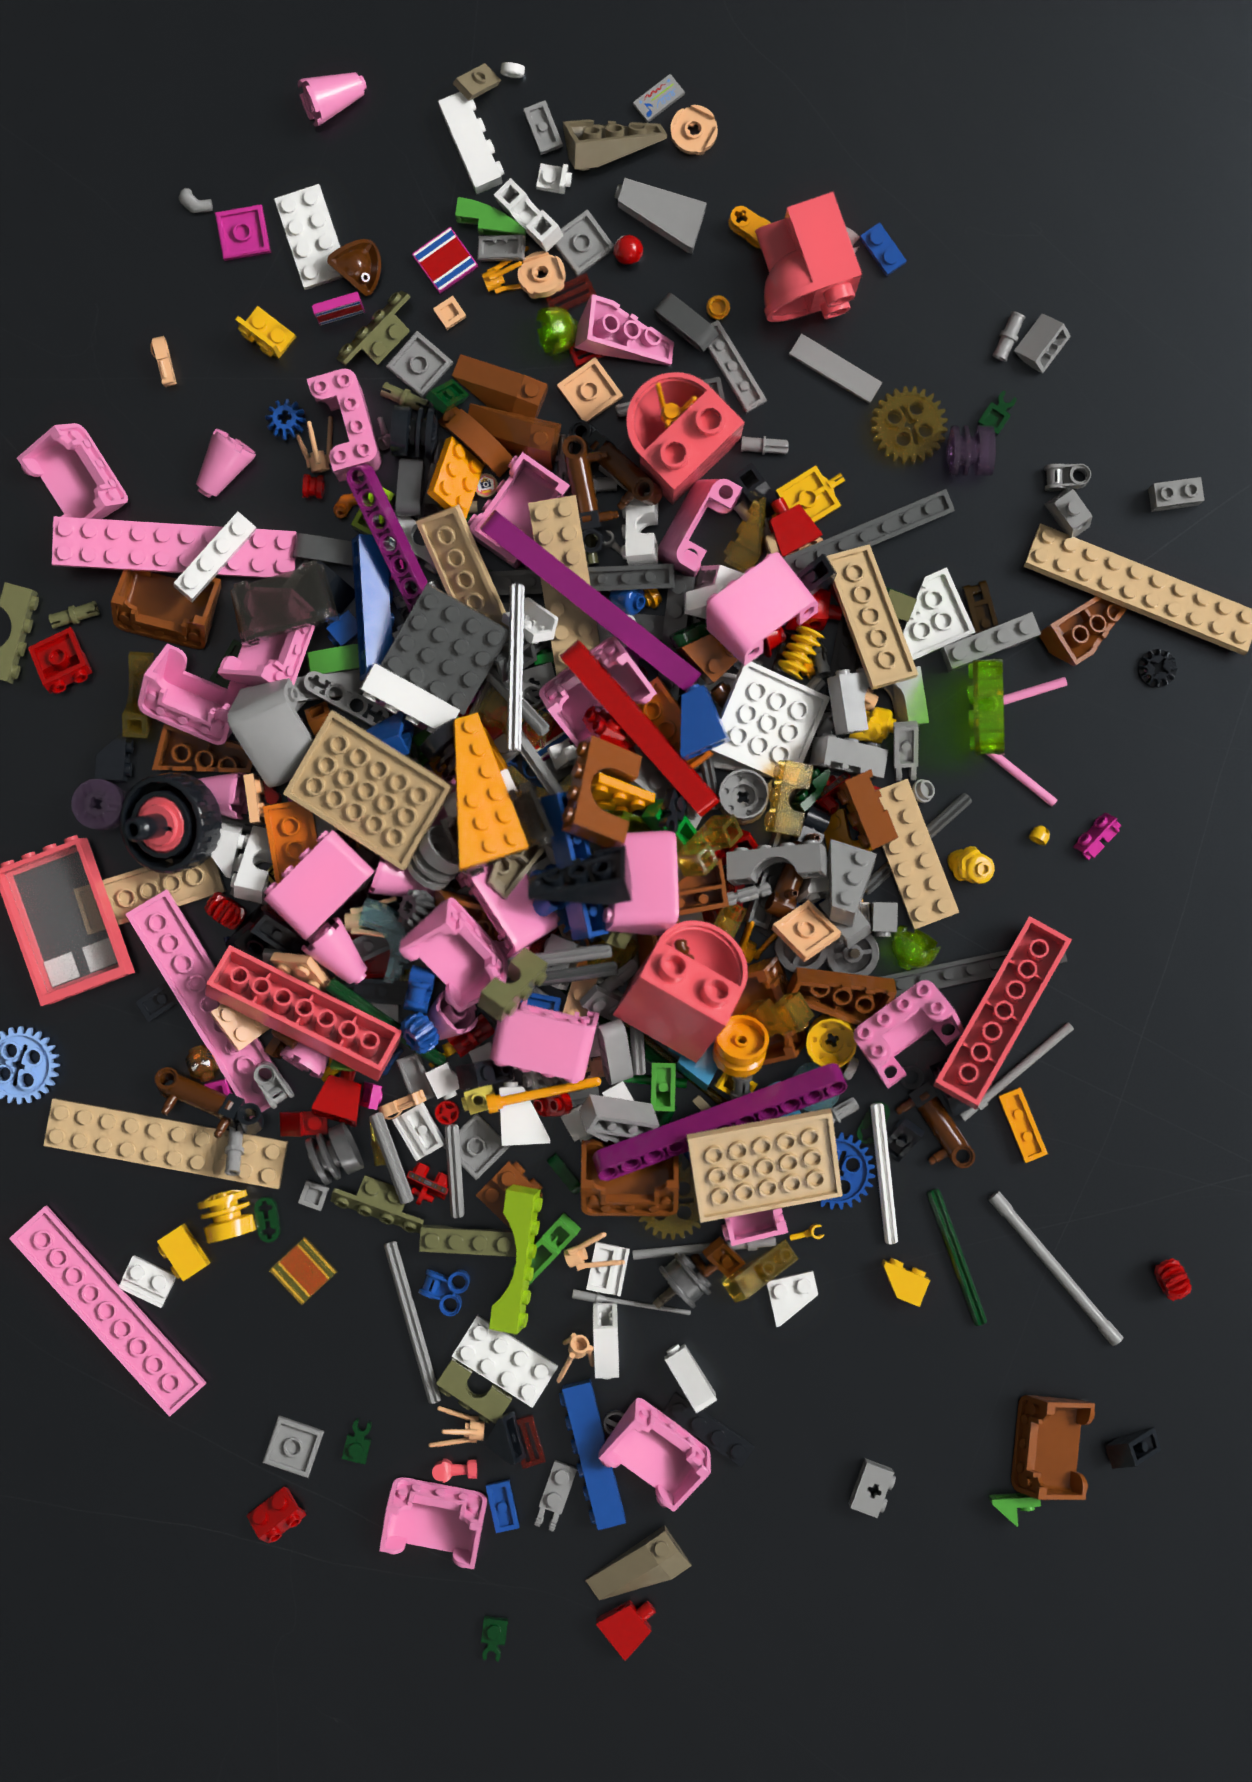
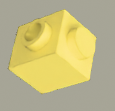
M493 1084L464 1091L465 1097L461 1098L464 1110H469L470 1115L488 1110L486 1095L495 1093Z

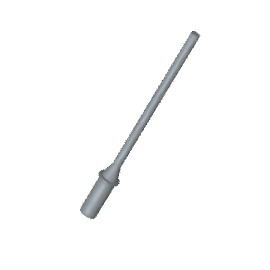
M573 1289L572 1299L595 1302V1304L598 1302H611L685 1315L691 1314L690 1310L666 1306L658 1309L653 1304L605 1297L598 1292Z

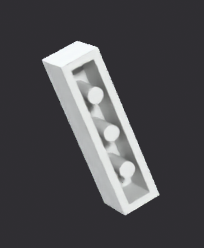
M461 92L439 100L440 111L476 194L503 184L501 175H504V170L500 161L495 162L492 156L495 150L491 140H486L483 135L486 129L481 117L477 119L474 114V110H477L474 100L468 101Z
M237 512L174 582V588L189 601L193 602L255 533L256 527L242 514Z
M375 663L371 666L360 687V690L364 691L362 696L373 702H376L377 699L386 703L384 708L397 714L398 710L407 715L405 719L417 726L419 722L428 726L426 731L431 734L446 722L456 718L460 712L456 707Z

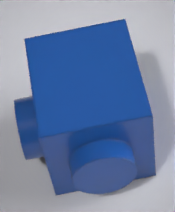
M349 610L343 615L337 614L329 620V626L326 629L330 634L327 637L335 647L339 644L340 646L350 645L357 639V622Z

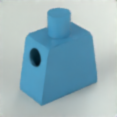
M713 1041L696 1063L669 1048L668 1051L680 1056L676 1069L706 1091L718 1069L713 1060L712 1052L715 1041Z

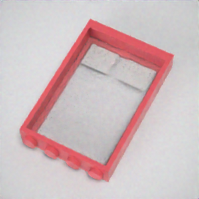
M77 835L64 839L65 844L57 846L55 843L42 848L43 852L35 854V852L24 854L21 856L22 860L18 862L10 860L0 864V893L41 1006L51 1005L135 973L88 839L78 838Z

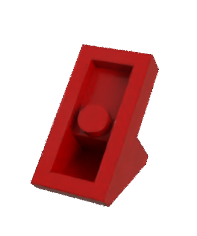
M312 1111L280 1112L281 1136L302 1137L319 1133L322 1135L328 1134V1119L313 1115Z

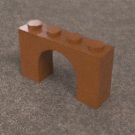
M591 735L584 741H581L576 749V755L578 756L571 772L573 780L567 792L568 803L562 815V820L564 821L562 830L605 848L622 846L625 844L629 821L605 812L596 804L591 793V781L595 774L602 773L629 784L638 778L642 756Z

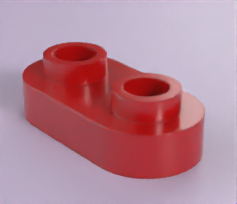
M568 1093L535 1099L533 1106L538 1115L542 1117L563 1116L571 1112L572 1100Z

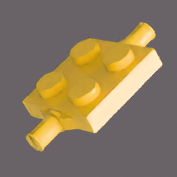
M815 465L778 488L775 492L779 498H784L789 509L800 504L812 521L816 523L841 507L840 502L835 496L834 488L845 482V479L839 473L828 480Z

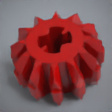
M215 892L208 899L204 907L205 912L229 929H236L241 925L247 914L243 906L221 892Z
M1173 1258L1166 1259L1155 1266L1156 1280L1168 1299L1172 1301L1180 1300L1190 1293L1192 1287L1190 1280L1179 1261Z

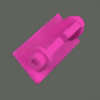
M1105 812L1094 821V825L1086 833L1078 838V842L1073 848L1082 852L1083 857L1087 860L1094 859L1105 847L1100 840L1103 838L1109 843L1120 831L1121 824L1116 821V817Z

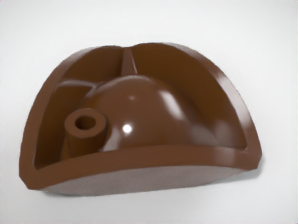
M369 239L355 240L343 245L328 256L327 262L334 270L365 296L372 294L381 273V257L374 242Z

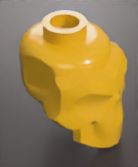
M875 707L872 711L866 710L869 730L849 734V738L881 744L883 739L889 736V733H893V722H897V719H893V712L890 709Z
M974 846L953 851L947 858L948 866L958 881L984 884L993 877L995 868L992 859L980 853Z

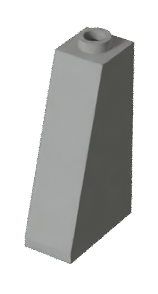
M624 178L623 185L618 184L615 198L618 199V208L682 250L692 254L706 211V202Z

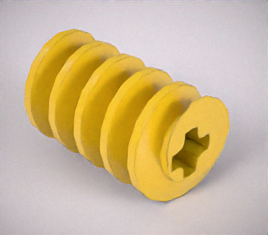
M797 626L795 629L799 635L793 634L791 639L794 643H787L786 645L791 652L784 651L782 656L786 660H778V665L790 676L803 680L798 674L799 671H808L803 664L812 663L807 656L808 654L816 656L817 653L812 647H820L821 644L816 639H825V637L811 628Z

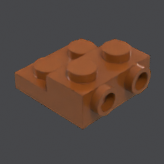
M510 1160L476 1194L509 1228H511L503 1213L506 1189L513 1184L540 1190L543 1188L534 1178L529 1180L523 1174L526 1170L518 1162L512 1163Z

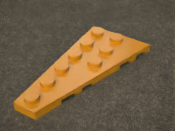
M478 713L455 719L454 751L456 759L459 871L527 850L529 845Z

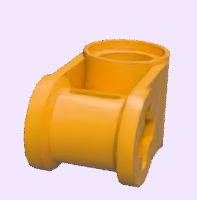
M745 206L735 207L728 220L729 228L754 247L761 249L755 230L771 222ZM740 216L743 217L744 220L740 223L736 221Z

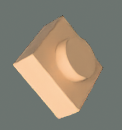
M454 296L433 308L446 330L466 318V314Z

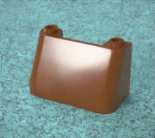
M123 570L111 600L113 623L117 628L126 632L194 649H203L206 645L221 589V579L215 577L198 597L191 602L174 588L176 578L150 571Z
M775 956L747 966V982L732 1015H747L756 1018L765 1026L769 1035V1044L763 1065L796 1058L806 1045L807 1031L797 1004L788 1001L787 985L789 981L783 965L778 957Z
M596 1139L582 1140L581 1210L584 1214L590 1216H671L677 1213L679 1199L678 1155L613 1180L603 1181L598 1177L592 1156L596 1151L605 1148V1144Z
M1024 1395L1021 1397L1018 1405L1011 1475L1012 1486L1017 1492L1038 1500H1086L1087 1480L1083 1474L1076 1471L1081 1425H1089L1095 1417V1403L1035 1395Z

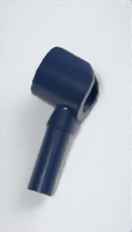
M399 1047L392 1055L382 1075L389 1073L395 1060L404 1051L402 1048Z

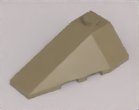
M527 798L519 804L515 811L529 847L527 850L496 859L487 881L504 899L510 895L545 851L527 806L529 800Z
M664 1525L588 1577L586 1582L598 1600L672 1580L691 1567L692 1564Z

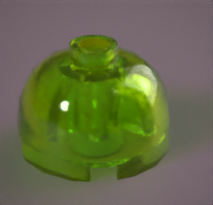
M557 306L541 308L537 313V321H541V328L537 329L543 350L545 353L550 352L549 356L566 352L573 346L576 340L577 320L573 319L572 315L564 308Z
M900 925L891 941V949L894 957L899 961L898 964L907 970H911V968L921 969L930 965L941 949L940 946L936 947L938 942L918 929H915V933L907 931L909 926Z

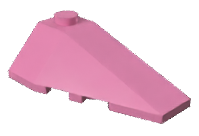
M594 294L590 296L577 325L575 348L598 355L667 366L672 365L674 348L672 340L653 327L648 328L637 320V316L634 314L629 315L619 308L620 305L615 301Z

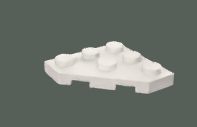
M947 567L926 576L916 597L917 601L909 622L906 623L903 631L913 661L976 633Z

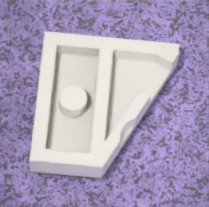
M813 1270L766 1281L776 1327L781 1326L818 1296Z

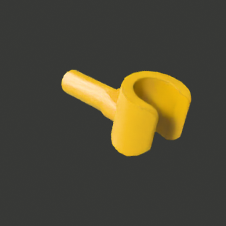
M449 1042L442 1045L444 1050L442 1054L446 1058L457 1053ZM429 1063V1066L433 1068L434 1065L432 1063Z
M813 1224L809 1227V1230L790 1235V1240L793 1241L805 1237L821 1239L824 1234L815 1236L814 1229L822 1226Z

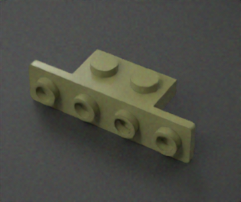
M400 291L392 294L388 299V304L373 314L371 317L372 321L356 332V338L339 350V355L336 359L346 365L362 349L378 365L410 332L395 315L410 298L408 293Z
M364 1176L357 1196L336 1188L332 1191L331 1202L340 1208L353 1209L362 1216L378 1218L384 1224L400 1226L403 1230L410 1233H420L424 1220L402 1212L405 1204L400 1203L393 1185Z

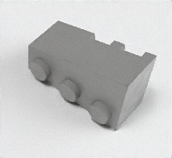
M822 733V737H815L813 739L809 766L829 768L833 771L847 772L854 775H859L871 769L874 776L870 778H884L888 750L881 748V744L867 742L866 745L859 743L858 739H841L833 734Z
M833 839L830 840L828 850L829 920L850 927L853 926L874 868L876 853Z
M589 1094L579 1109L585 1131L605 1142L610 1140L618 1143L659 1127L651 1103Z

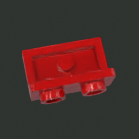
M284 1486L246 1516L258 1538L266 1543H271L279 1540L282 1534L289 1528L297 1526L307 1514L299 1508L289 1489Z

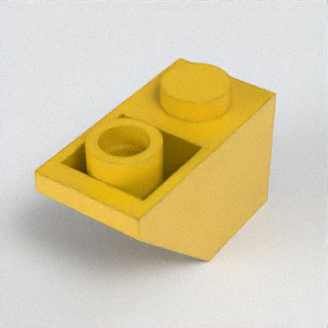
M890 1258V1261L883 1259L882 1266L895 1296L920 1307L930 1279L925 1276L926 1272L915 1267L912 1270H908L903 1267V1262Z

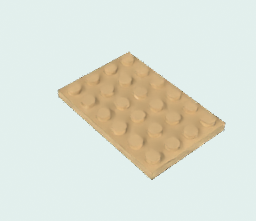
M330 711L283 794L401 870H406L414 853L418 850L421 840L432 826L454 786L335 711Z
M830 1108L687 1134L700 1223L843 1196L833 1116Z

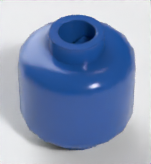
M643 589L611 590L609 600L614 605L631 616L638 614L646 602Z

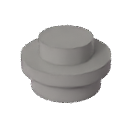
M924 779L914 782L912 791L916 800L920 803L929 802L935 794L933 784Z

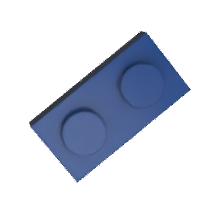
M880 222L860 235V240L886 277L906 264L907 260Z
M510 1480L486 1484L496 1533L520 1528Z

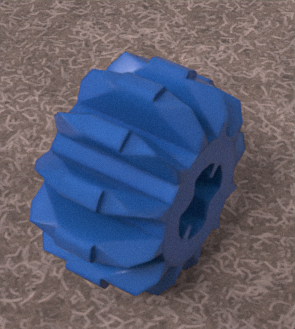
M289 399L284 400V405H281L279 400L275 401L276 409L271 406L268 408L273 415L265 416L266 421L271 422L267 425L268 430H274L273 435L276 438L282 433L283 440H287L288 434L295 439L297 436L294 431L297 430L301 433L304 431L299 424H306L307 420L301 417L305 414V411L298 409L299 404L296 401L290 406ZM288 415L291 420H287L286 424H284L281 419H285V416Z
M423 1013L410 1014L401 1022L400 1030L403 1034L402 1037L406 1040V1044L411 1047V1050L416 1051V1053L424 1054L439 1044L438 1040L440 1037L437 1033V1028L434 1027L433 1022L429 1020L428 1016H424Z

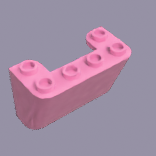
M700 479L696 481L658 546V559L663 564H674V570L685 576L696 577L707 550L689 541L707 507L720 514L731 512L740 498L742 487L727 479ZM688 549H693V550H695V551L697 552V554H695L694 552H692V551H690V550H688Z
M770 553L757 566L750 567L739 579L731 581L721 592L710 596L706 607L707 630L746 666L763 653L764 638L796 615V623L799 625L803 624L818 612V602L780 553Z
M923 980L913 985L861 1023L854 1031V1039L881 1081L889 1089L907 1075L894 1058L896 1055L932 1029L947 1046L963 1034L964 1028L955 1009L931 981ZM945 1025H954L955 1031L953 1034L947 1036L942 1033ZM888 1067H895L897 1069L896 1075L892 1078H887L884 1073Z

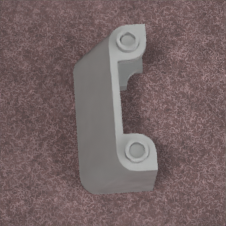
M290 678L240 689L228 712L230 729L265 784L270 788L291 781L314 741L295 710L299 700V691L294 687Z

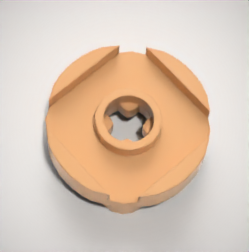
M691 105V107L682 108L674 115L671 122V140L684 153L702 155L716 141L718 133L717 122L713 113L703 106ZM698 125L700 133L691 135L688 127Z
M538 251L525 257L523 264L518 269V279L521 288L528 293L530 298L549 297L564 288L566 272L564 264L558 256L554 257L549 255V252ZM539 271H543L544 274L548 273L543 278L537 277L539 275Z

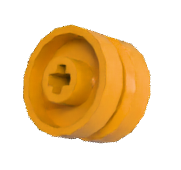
M747 1015L731 1016L726 1027L715 1039L712 1050L715 1064L725 1074L733 1077H748L757 1073L762 1068L769 1044L768 1031L756 1018Z

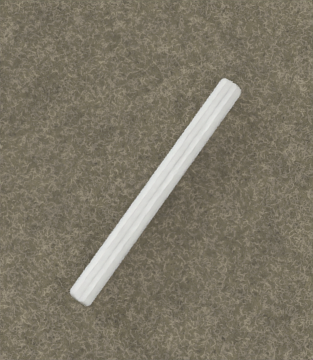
M873 1103L870 1105L884 1240L886 1244H895L898 1242L884 1105L882 1103Z

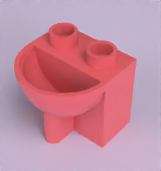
M834 192L787 207L785 219L767 224L755 230L769 270L764 288L766 307L764 313L769 322L788 321L818 311L822 312L824 319H830L840 316L851 309L849 301L855 297L862 273Z
M665 373L648 380L634 394L627 412V432L632 446L640 455V469L661 486L662 495L672 505L741 440L744 421L708 384L686 373ZM656 383L661 385L666 404L674 403L680 408L690 398L696 397L694 403L667 429L664 427L665 424L661 421L660 417L662 409L659 407Z
M684 921L675 924L663 933L634 974L613 1016L696 1063L726 1027L745 988L748 968L740 946L727 932L713 924L703 921ZM678 939H685L687 947H689V954L694 956V960L676 950L674 942Z

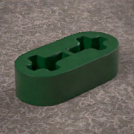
M702 620L670 635L673 648H678L711 633L707 630L706 620Z
M875 1101V1102H873V1103H882V1104L884 1105L885 1123H886L887 1120H888V1118H889V1115H890V1109H889L888 1106H887L885 1103H883V1102H880V1101ZM870 1106L856 1130L857 1138L864 1144L874 1142V1137H867L865 1140L863 1139L864 1134L861 1133L863 1128L867 1129L870 1123H872Z
M557 1153L547 1159L548 1164L574 1195L581 1191V1182Z
M265 1196L255 1203L254 1212L259 1238L264 1242L270 1243L279 1237L281 1227L276 1201L271 1197ZM263 1201H266L267 1205L272 1206V1209L268 1211L269 1218H266L265 1211L259 1208L263 1205ZM266 1221H269L271 1229L276 1231L272 1234V1238H269L268 1234L263 1233V1230L267 1228Z

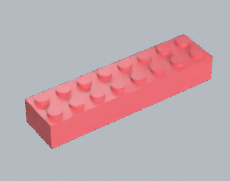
M1029 916L935 1081L934 1087L971 1108L977 1109L1072 939Z
M229 945L206 983L205 996L377 1082L401 1039V1030Z

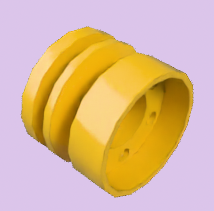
M822 1014L816 1018L809 1027L806 1047L809 1056L820 1066L835 1063L842 1067L847 1064L856 1051L857 1043L854 1039L855 1025L827 1014ZM830 1033L833 1036H838L836 1043H833L832 1040L827 1041Z
M246 1190L224 1191L211 1195L202 1202L197 1203L198 1209L208 1207L210 1209V1212L201 1214L200 1218H212L213 1223L203 1228L207 1243L233 1238L257 1229L253 1214L241 1215L240 1210L249 1206L250 1202L238 1203L237 1199L247 1196Z

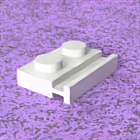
M423 1102L392 1120L416 1161L446 1144V1140Z
M596 1242L592 1262L624 1260L625 1264L590 1268L586 1290L621 1296L630 1248Z
M134 1255L129 1262L119 1287L136 1297L162 1308L176 1277L172 1272Z

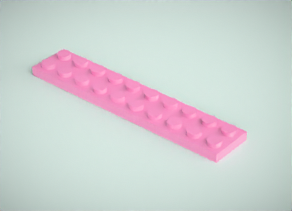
M54 516L52 566L183 573L223 527ZM256 529L250 539L217 575L289 580L295 573V557L293 558L296 531Z
M166 889L125 915L207 1049L212 1053V1057H214L215 1062L235 1095L243 1098L245 1103L256 1104L261 1112L271 1106L254 1079V1071L261 1062L269 1061L273 1064L274 1062L269 1054L264 1052L265 1047L259 1038H256L237 1052L209 1014L221 1005V1003L205 996L206 983L216 967L171 893ZM268 1068L259 1070L261 1078L269 1079L272 1077V1073Z
M47 1205L9 1238L169 1417L206 1384V1381L125 1291L120 1289L116 1281Z

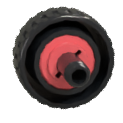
M171 772L149 776L137 782L129 790L123 801L120 811V831L123 842L131 856L148 870L157 873H176L197 867L210 858L211 853L217 847L218 840H220L222 819L217 800L211 790L201 780L192 775ZM172 859L174 863L165 860Z

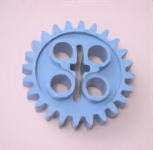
M23 1026L18 1027L17 1033L13 1027L9 1028L8 1035L6 1032L0 1031V1099L5 1098L7 1095L8 1103H12L16 1098L17 1104H22L25 1097L27 1103H31L33 1100L32 1095L37 1100L41 1099L40 1091L45 1094L49 1093L46 1085H55L51 1077L59 1076L53 1070L59 1067L60 1064L54 1063L53 1059L59 1057V1054H52L51 1051L56 1046L47 1045L50 1040L49 1037L40 1039L42 1036L41 1031L33 1035V1028L30 1027L25 1033ZM10 1044L15 1045L17 1048V1053L14 1057H11L7 1052ZM26 1044V1045H27V1050L25 1051L24 1056H23V1052H24V1048H23V1047H24V1045ZM33 1050L38 1051L40 1054L38 1063L31 1061L30 1054ZM21 1061L25 1068L19 1070L16 1062ZM4 1067L8 1068L11 1073L8 1080L3 1079L1 1076V1070ZM27 1073L31 1074L34 1079L31 1086H27L24 1083V1076ZM16 1077H17V1085L14 1086L13 1083H14V1080H15Z

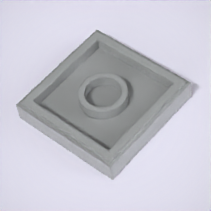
M588 209L561 228L563 237L554 245L577 277L614 251L613 243Z
M416 331L386 365V368L418 396L423 398L451 367L453 361Z
M478 1113L459 1130L461 1166L475 1180L510 1147V1145L502 1146L501 1136Z
M279 1415L263 1463L308 1478L324 1430Z

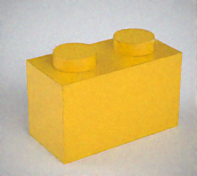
M185 1223L157 1241L159 1244L157 1247L158 1251L164 1259H169L172 1264L170 1267L171 1271L177 1279L181 1278L182 1281H185L211 1263Z

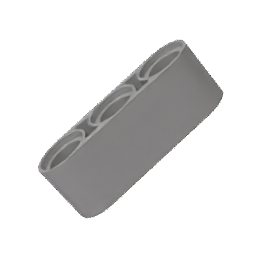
M617 1019L597 1026L596 1031L602 1066L608 1084L613 1085L633 1078L627 1032L622 1020Z

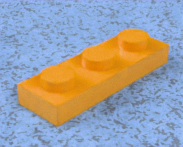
M1021 1087L998 1095L1024 1163L1047 1155V1150Z

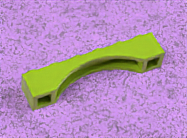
M514 1184L506 1189L503 1213L514 1235L516 1265L507 1290L492 1305L489 1329L517 1335L527 1325L528 1314L525 1311L526 1305L529 1304L531 1298V1291L528 1290V1287L534 1275V1268L531 1267V1263L537 1251L534 1239L540 1227L537 1215L541 1211L543 1199L540 1197V1189Z

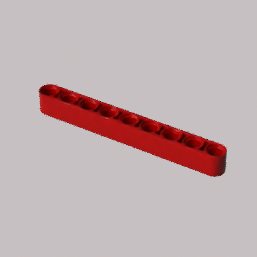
M579 639L560 654L564 663L701 817L720 802V799L690 764L682 758L675 747Z

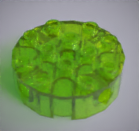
M1002 658L990 660L973 659V663H968V678L973 679V686H968V700L970 705H973V710H969V725L971 729H974V736H970V750L975 751V756L980 754L1005 755Z

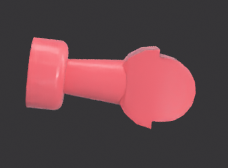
M443 1458V1460L436 1462L432 1469L434 1479L443 1481V1483L449 1481L452 1476L466 1474L468 1479H477V1459L467 1460V1465L453 1464L450 1460Z

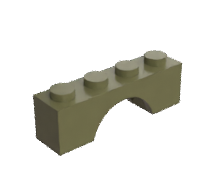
M6 582L4 583L0 598V607L10 617L11 633L5 644L0 647V681L13 684L14 679H17L20 673V666L18 664L20 656L23 657L26 651L27 644L24 641L26 634L31 632L33 625L31 616L33 610L35 611L38 607L39 597H37L38 593L32 589Z
M423 1225L420 1231L419 1252L516 1257V1245L512 1229H461L440 1225Z

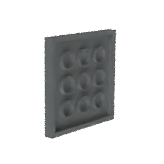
M427 583L380 666L460 710L459 713L464 715L508 640L509 629Z

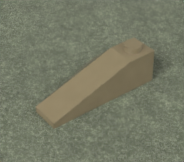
M594 120L563 122L568 158L574 169L581 171L600 167L667 139V133L661 124L631 122L628 126L616 124V121H608V125H594Z

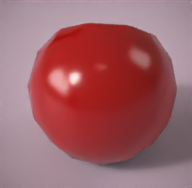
M630 234L621 236L614 244V255L617 261L622 264H633L642 257L643 245L635 236Z

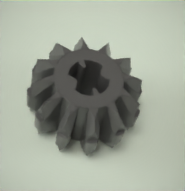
M421 889L409 890L407 895L402 896V902L398 903L400 905V909L397 911V914L400 915L398 922L402 923L406 929L412 930L436 908L434 905L435 898L427 893V891Z

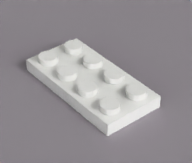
M317 184L274 198L304 289L307 290L343 278L327 262L328 256L340 248L320 185Z
M477 1315L451 1357L533 1408L557 1370L558 1365L508 1333L489 1329L490 1322Z

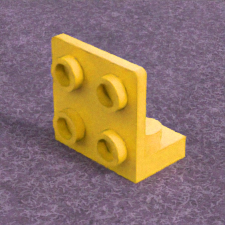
M259 306L255 308L246 321L239 316L235 318L239 325L237 329L241 332V335L251 343L255 340L260 346L259 349L269 357L274 355L279 359L296 338L293 332Z

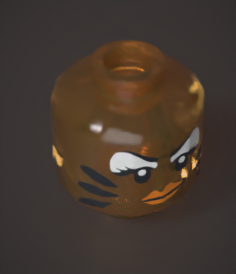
M199 1045L188 1051L189 1054L185 1058L190 1076L193 1079H200L201 1082L215 1078L214 1074L220 1068L206 1045Z

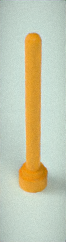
M593 1077L583 1079L578 1083H564L502 1097L500 1094H487L486 1101L489 1114L499 1112V1109H503V1106L597 1087L601 1084V1079Z

